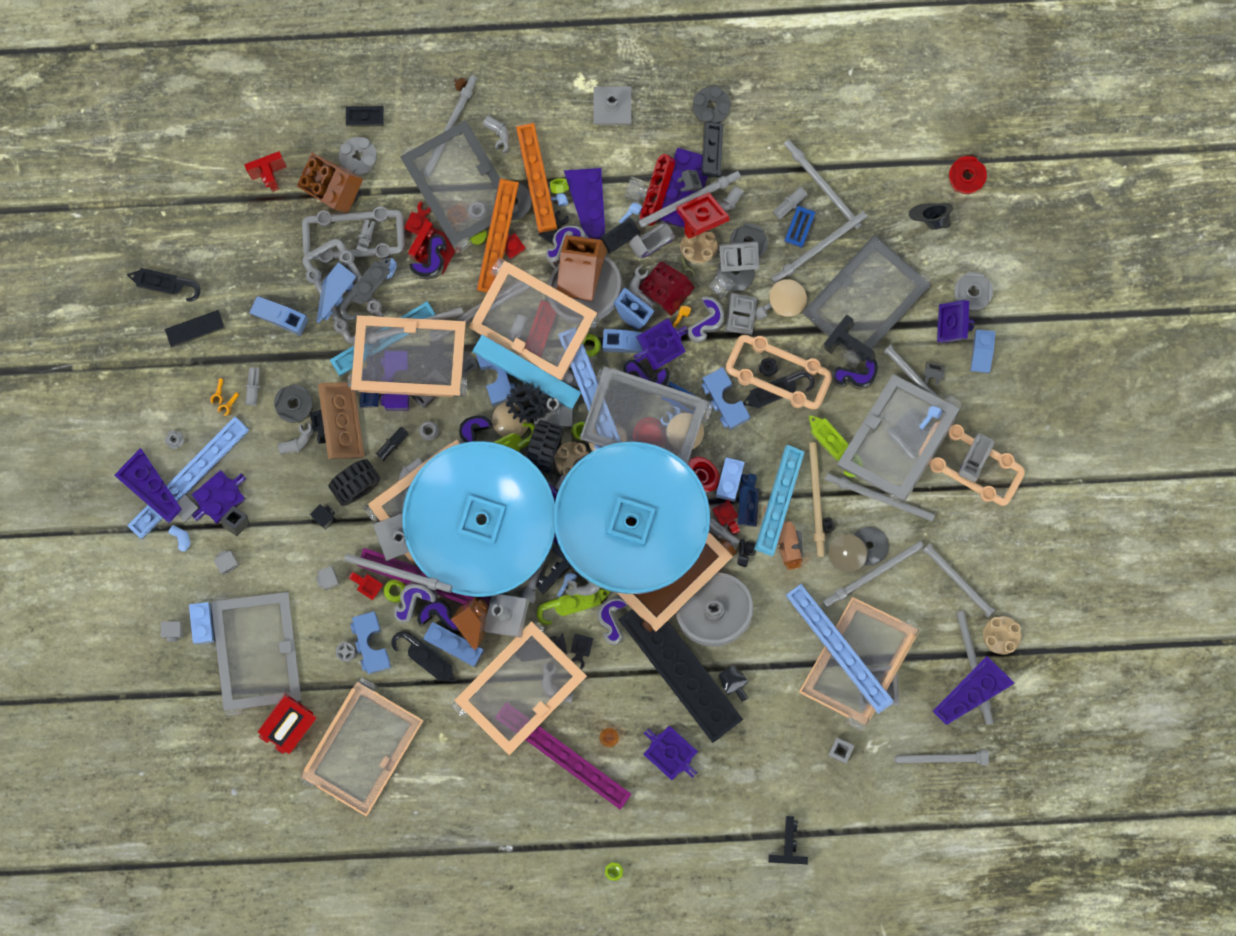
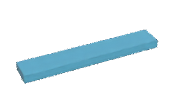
M427 301L400 318L424 319L436 314ZM383 327L375 333L388 330L394 327ZM401 333L376 341L377 343L371 345L369 343L365 344L363 363L366 362L367 356H376L412 333ZM354 346L330 359L340 377L353 370Z
M484 335L480 337L472 351L522 382L526 381L529 386L531 382H534L533 387L535 388L540 385V392L545 391L546 396L552 399L556 398L560 404L572 410L581 394L580 391Z
M788 444L784 448L754 550L771 557L774 555L805 452Z

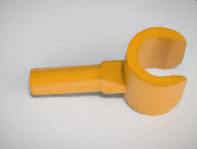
M688 306L680 308L678 316L672 324L674 328H676L682 316L689 317L691 308Z
M221 378L218 380L216 393L211 396L212 404H214L216 396L220 398L219 405L224 401L221 395L223 379Z
M235 392V394L226 403V405H220L218 407V412H221L222 409L225 407L227 409V412L224 414V416L230 415V407L238 398L239 394Z

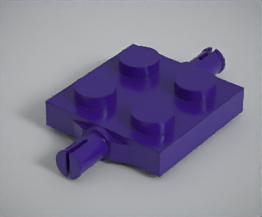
M669 318L664 319L636 336L642 351L634 355V359L637 358L636 361L640 362L647 358L653 370L660 368L686 352L680 337L688 333L689 330L686 326L676 330Z
M221 470L192 494L198 502L200 509L191 516L198 521L206 514L218 524L232 506L236 508L246 500L238 487L246 479L244 475L240 473L232 480Z
M668 726L659 735H656L649 728L643 733L652 741L650 747L643 755L670 780H673L678 773L683 771L692 778L694 775L689 770L695 775L698 773L689 765L691 759L698 751L673 728Z

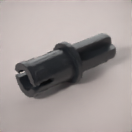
M399 427L389 439H386L385 444L375 454L385 461L395 449H398L397 446L409 433L403 427Z

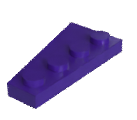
M601 168L564 170L583 231L588 238L600 240L599 238L605 234Z
M141 448L114 475L166 522L170 523L182 511V508Z
M986 656L932 712L948 725L1016 683Z

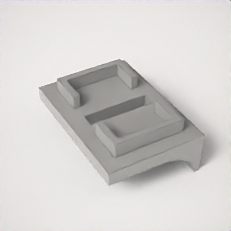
M757 241L719 244L721 272L759 269ZM737 248H741L742 265H738Z
M735 293L729 295L724 332L752 335L757 298ZM733 311L749 314V317L735 315Z

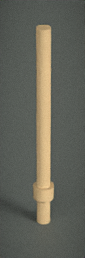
M812 442L809 443L815 522V534L813 535L814 542H816L817 557H825V533H823L817 443Z

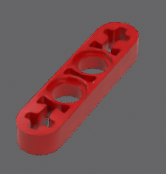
M662 154L656 162L640 213V220L662 208L675 167V159L668 154ZM663 177L662 182L658 185L659 179ZM657 195V199L652 203L654 196ZM657 220L648 224V226L654 225Z

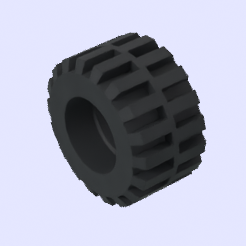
M539 420L536 424L526 457L539 470L550 472L553 469L555 454L561 446L563 438V426Z
M363 459L353 463L337 474L331 480L328 487L340 505L345 506L359 500L374 489L380 482L381 477L369 460Z

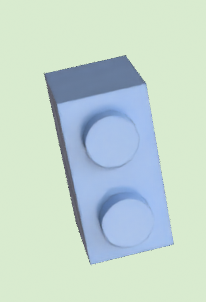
M726 457L716 493L717 498L735 502L745 462Z
M209 602L189 604L193 643L199 645L216 642L211 604Z

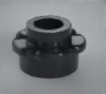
M772 358L763 359L759 366V371L767 377L772 376L778 370L776 361Z

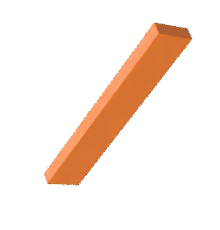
M530 123L516 126L538 231L542 233L556 230L557 225L535 124Z
M499 179L477 291L488 293L501 268L519 182Z

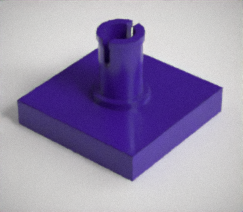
M960 300L939 305L937 342L947 343L968 339V331L974 329V325H969V323L975 324L973 319H969L970 301Z

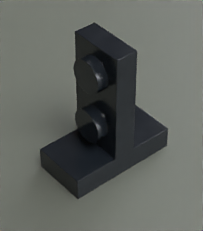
M846 314L825 341V350L832 354L840 344L847 351L852 350L857 353L856 356L864 362L867 360L872 363L876 358L875 352L848 334L854 326L853 318Z
M558 544L552 551L562 562L555 563L550 569L552 573L548 577L544 575L537 584L539 586L537 590L542 595L569 568L580 578L582 577L567 561Z
M786 816L784 855H768V863L808 865V857L792 856L797 848V840H793V832H797L798 821H794V816Z

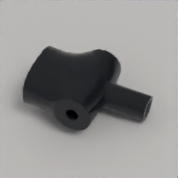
M736 665L729 667L718 675L727 695L736 692L742 702L748 699L743 687L749 682Z

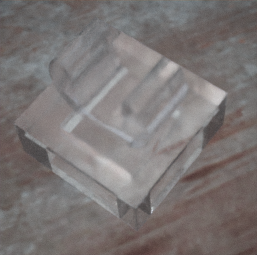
M720 272L708 286L723 299L735 287V284L723 272Z

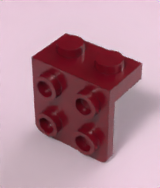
M659 262L639 286V290H642L644 295L658 303L670 316L679 309L680 305L695 288L684 274L664 262Z

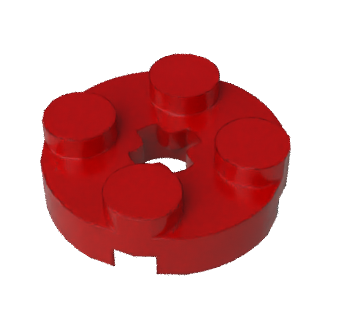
M973 156L960 157L949 170V182L956 192L965 195L974 194L980 191L986 182V167ZM966 171H969V174H973L970 180H966L963 177Z

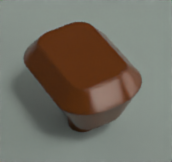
M466 78L454 79V86L457 91H461L466 86Z

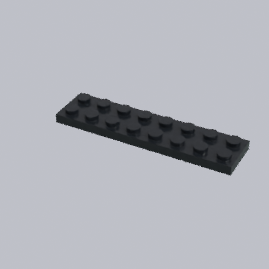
M633 609L618 619L712 743L743 720L668 621L656 632L654 630L649 632L642 625L644 620Z

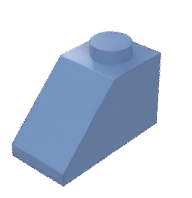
M623 288L614 301L621 319L635 330L643 327L654 312L653 309L626 288Z
M976 329L973 339L970 371L990 373L996 331Z

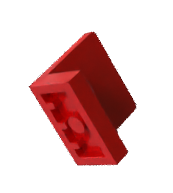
M425 220L408 251V255L411 259L421 264H428L429 238L436 234L443 236L447 244V252H440L445 264L442 272L444 274L460 243L452 246L445 233L434 228L433 223Z

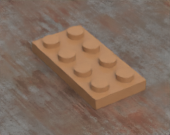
M351 382L318 384L328 460L360 459L365 457L355 390H351Z

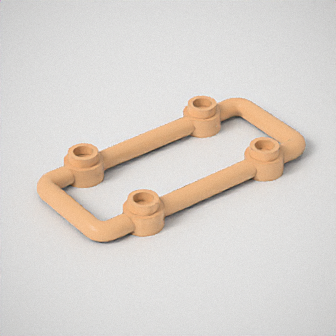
M741 335L737 339L725 367L727 373L736 377L741 385L753 384L790 400L791 405L795 408L803 406L813 410L819 408L832 381L831 371L822 367L817 359L805 360L768 344L767 339L763 336L753 338L749 335ZM744 342L752 345L755 352L762 353L767 351L804 367L805 371L812 375L819 373L825 376L815 401L807 400L803 392L796 391L791 393L753 377V373L749 369L739 371L733 368Z
M941 421L936 422L919 451V456ZM955 424L948 431V436L951 440L961 439L969 445H972L974 438L964 433L961 425ZM992 449L989 456L996 459L1001 468H1011L1017 471L1007 493L1002 498L996 495V490L993 487H982L959 476L958 472L947 467L944 459L940 457L932 458L928 464L933 473L942 472L979 493L980 498L984 502L993 501L1001 506L1010 503L1025 475L1024 468L1015 462L1014 457L1010 453L1000 454Z

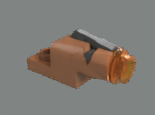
M764 507V508H763L764 515H765V512H766V508H767V507ZM791 521L784 522L777 546L780 545L778 549L783 558L784 566H786L787 570L801 568V562H803L802 533L795 529Z

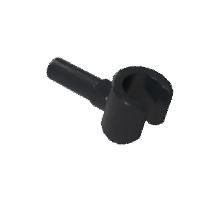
M740 539L737 564L747 567L749 557L744 556L745 540Z

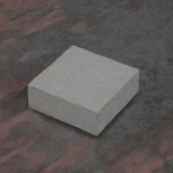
M186 495L178 501L182 508L178 516L186 522L199 508Z

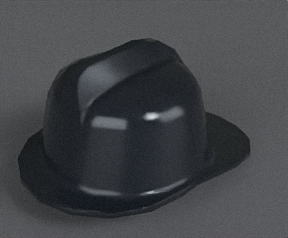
M949 203L920 204L909 211V217L914 221L925 222L931 230L948 228L951 226L950 213L953 211V206Z

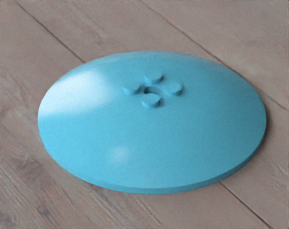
M483 441L455 445L443 450L430 459L414 477L408 489L402 515L406 545L421 571L428 578L433 577L439 579L440 582L453 585L452 592L474 597L505 593L528 580L540 568L549 554L555 537V501L550 486L541 471L527 457L516 450L501 444ZM480 514H484L487 517V522L484 525H480L477 522V517Z
M614 443L586 455L566 475L555 501V534L560 549L567 561L589 582L617 593H648L677 581L686 574L699 558L709 532L710 510L708 499L696 474L675 454L648 443ZM633 517L637 523L634 526H628L626 519Z

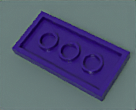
M677 147L674 156L675 167L661 209L697 192L681 191V188L685 187V182H678V179L683 177L682 172L686 170L697 171L702 188L705 187L708 176L701 175V154ZM677 210L658 219V221L685 228V221L677 213Z

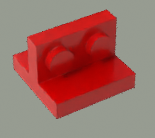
M280 151L244 164L252 180L261 177L266 188L270 187L272 192L280 190L273 173L287 168Z
M709 192L677 206V213L685 221V235L688 239L729 221V215Z

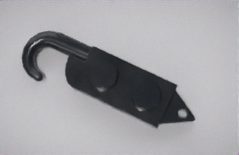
M144 268L127 274L136 283L138 288L170 295L179 294L183 286L193 287L195 294L191 298H186L188 302L195 301L201 294L200 285L192 279Z
M802 370L772 381L770 384L794 393L796 390L795 381L806 377L809 379L810 385L805 391L809 392L815 385V378L812 374ZM758 387L750 390V394L743 402V405L759 409L779 401L783 397Z
M400 631L392 637L391 645L396 652L399 651L396 641L399 638H404L411 643L408 649V656L440 682H456L451 669L452 666L411 633Z

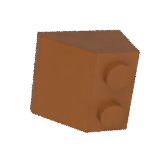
M474 597L460 606L451 619L473 650L478 648L486 633L483 629L488 606L479 597Z

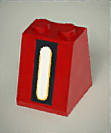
M284 693L258 729L259 738L266 743L270 741L275 744V749L283 755L285 752L290 754L316 720L317 715Z

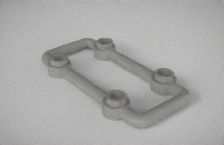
M378 206L369 212L330 214L328 211L322 210L317 215L307 216L302 221L304 256L311 252L310 223H318L323 227L329 226L331 222L363 219H375L377 222L382 223L390 217H396L397 247H389L385 243H380L376 248L367 249L366 253L359 250L350 251L354 253L355 257L377 256L379 259H386L391 254H399L405 249L403 214L398 210H387L383 206ZM330 249L312 260H321V262L327 264L332 262L333 259L339 258L340 252Z
M332 239L303 257V265L307 271L306 279L315 285L320 295L322 274L318 269L313 268L310 260L335 246L340 252V262L347 265L350 272L356 276L355 281L358 282L362 277L354 263V253L347 250L339 239ZM371 296L367 301L368 312L376 317H384L381 312L382 303ZM334 305L331 308L333 311L331 316L335 321L334 329L338 333H342L348 343L353 344L352 340H355V335L351 336L348 330L349 322L341 318ZM371 326L366 329L365 336L371 332L375 333L383 327Z

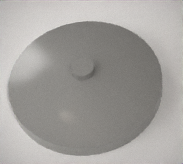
M605 256L593 301L575 299L597 312L593 322L604 318L615 308L614 301L623 289L621 274L611 259ZM559 269L553 270L548 281V285L557 289ZM548 296L552 308L562 319L571 323L581 324L584 316Z
M717 572L676 612V618L683 633L692 641L705 646H722L737 640L748 629L753 617V602L750 592L740 580L729 574Z

